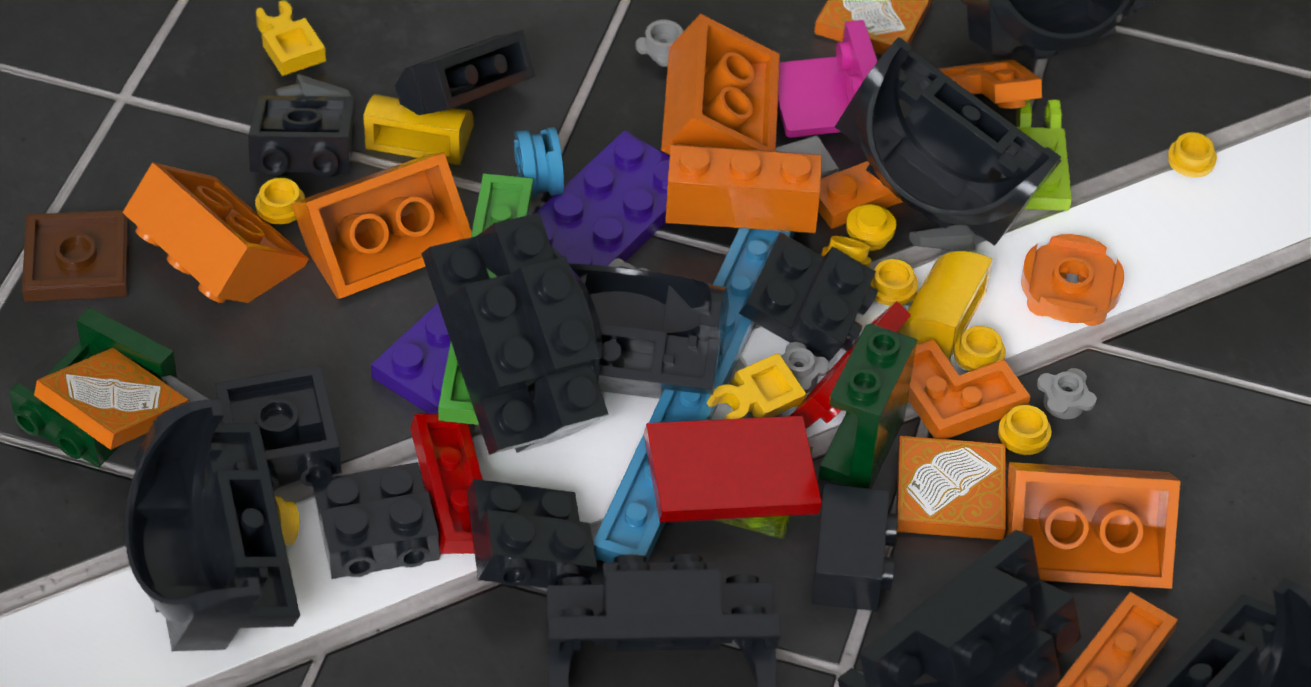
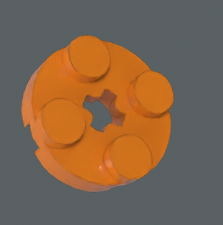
M1076 234L1053 236L1049 244L1043 245L1038 249V244L1032 247L1025 257L1021 275V286L1027 297L1028 309L1037 316H1048L1063 322L1084 323L1089 326L1103 323L1107 313L1118 304L1124 284V269L1118 258L1115 264L1106 255V246L1095 239ZM1068 274L1078 275L1077 279L1080 283L1068 282L1065 279Z

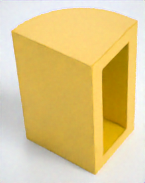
M374 94L370 98L363 115L365 149L415 158L427 154L445 153L448 163L460 165L474 125L472 111L451 108L449 110L417 115L402 106L399 98Z
M954 251L939 257L933 264L907 310L911 314L910 318L898 331L903 335L917 339V345L934 339L950 361L954 353L956 340L966 331L987 292L993 259L968 251Z

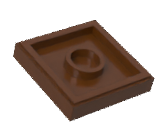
M123 210L27 214L22 277L24 302L127 297L129 218L122 213Z

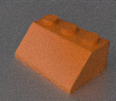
M700 14L669 47L661 151L670 155L671 144L776 151L780 54Z
M671 144L665 223L816 233L822 155Z
M445 153L427 154L291 203L307 251L337 299L426 267L421 255L426 249L431 246L471 238L472 234Z
M152 162L122 212L138 226L135 231L142 239L155 246H160L169 254L166 260L170 265L183 273L192 275L200 282L198 286L199 291L218 303H224L226 300L249 303L304 268L309 260L307 256L268 222L264 221L250 206L215 176Z
M1009 462L1006 497V536L1017 529L1033 537L1040 580L1172 589L1180 480L1170 472Z

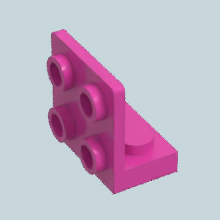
M864 20L845 22L843 42H837L836 57L779 63L777 107L787 137L793 138L840 132L835 128V125L866 76L878 62Z

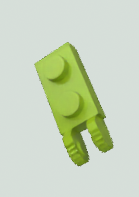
M1027 100L1026 106L1016 108V127L1044 148L1049 147L1060 155L1061 162L1024 209L1069 211L1072 196L1065 129L1061 128L1060 101H1047L1044 111L1046 128L1031 127L1032 106L1030 105V100Z

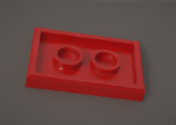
M803 416L646 423L644 439L659 523L819 514L822 501Z

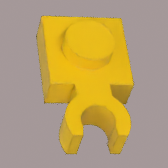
M279 1L280 16L277 17L267 16L262 8L256 9L257 27L262 33L263 47L282 76L326 61L324 45L306 18L293 22L292 7L287 1Z
M776 353L737 371L731 380L733 385L724 384L714 389V393L709 397L707 405L709 408L719 403L731 406L733 412L727 414L725 419H744L748 412H751L755 418L774 417L800 405L807 394L780 354Z

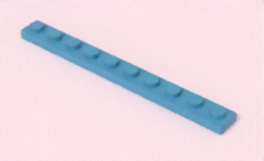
M739 228L713 283L714 286L727 287L729 300L722 356L719 355L714 389L720 385L728 384L755 322L739 314L772 242L780 232L792 239L796 232ZM664 389L649 423L712 420L718 404L709 408L707 401L711 395ZM644 433L593 541L595 558L607 563H614L613 559L616 556L628 554L643 555L647 557L648 562L666 523H659Z

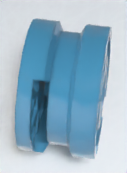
M550 127L546 130H541L540 134L532 135L528 130L515 131V138L518 139L514 140L515 164H517L518 169L517 177L533 178L532 199H535L538 193L549 192L550 195L563 194V162L556 128Z

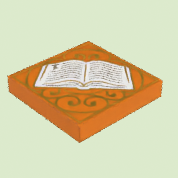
M827 0L815 22L814 34L843 42L845 22L864 20L874 52L883 55L898 37L911 45L933 0Z
M115 348L108 349L38 379L34 396L110 450L148 433L154 421L161 414L171 408L189 402V399Z
M900 436L897 464V532L1003 540L1006 531L1005 444Z

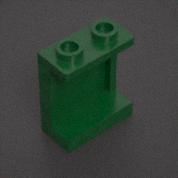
M90 307L76 320L80 341L45 375H50L108 349L115 348L158 379L168 375L177 377L174 352ZM16 383L9 390L14 413L13 418L16 424L29 435H40L57 444L71 458H82L100 468L118 449L116 447L110 450L34 396L35 387L29 390Z
M874 324L865 325L830 394L829 404L832 407L846 411V414L820 464L818 478L840 486L872 488L905 419L917 339Z

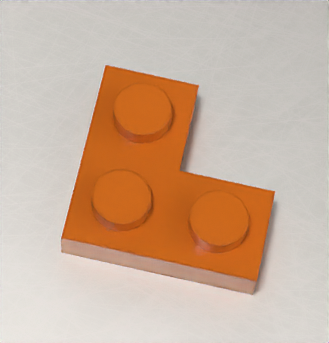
M1014 59L938 68V70L971 94L982 93L995 104L998 103L1000 108H1020L1027 105V100L1042 98L1041 78Z
M934 339L916 345L908 401L933 438L949 439L1000 420L1016 406L1029 405V393L1005 360L959 376Z

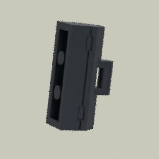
M520 30L493 36L406 67L396 82L395 88L402 106L417 115H424L449 110L535 77V72L524 32Z

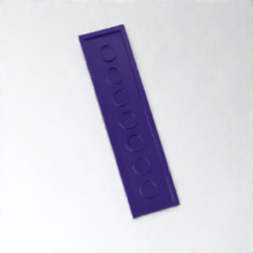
M623 131L564 186L563 194L554 195L534 213H540L550 245L561 257L566 256L568 263L608 266L616 258L626 262L666 222L670 156ZM438 303L371 364V375L374 380L428 414H438L451 344Z

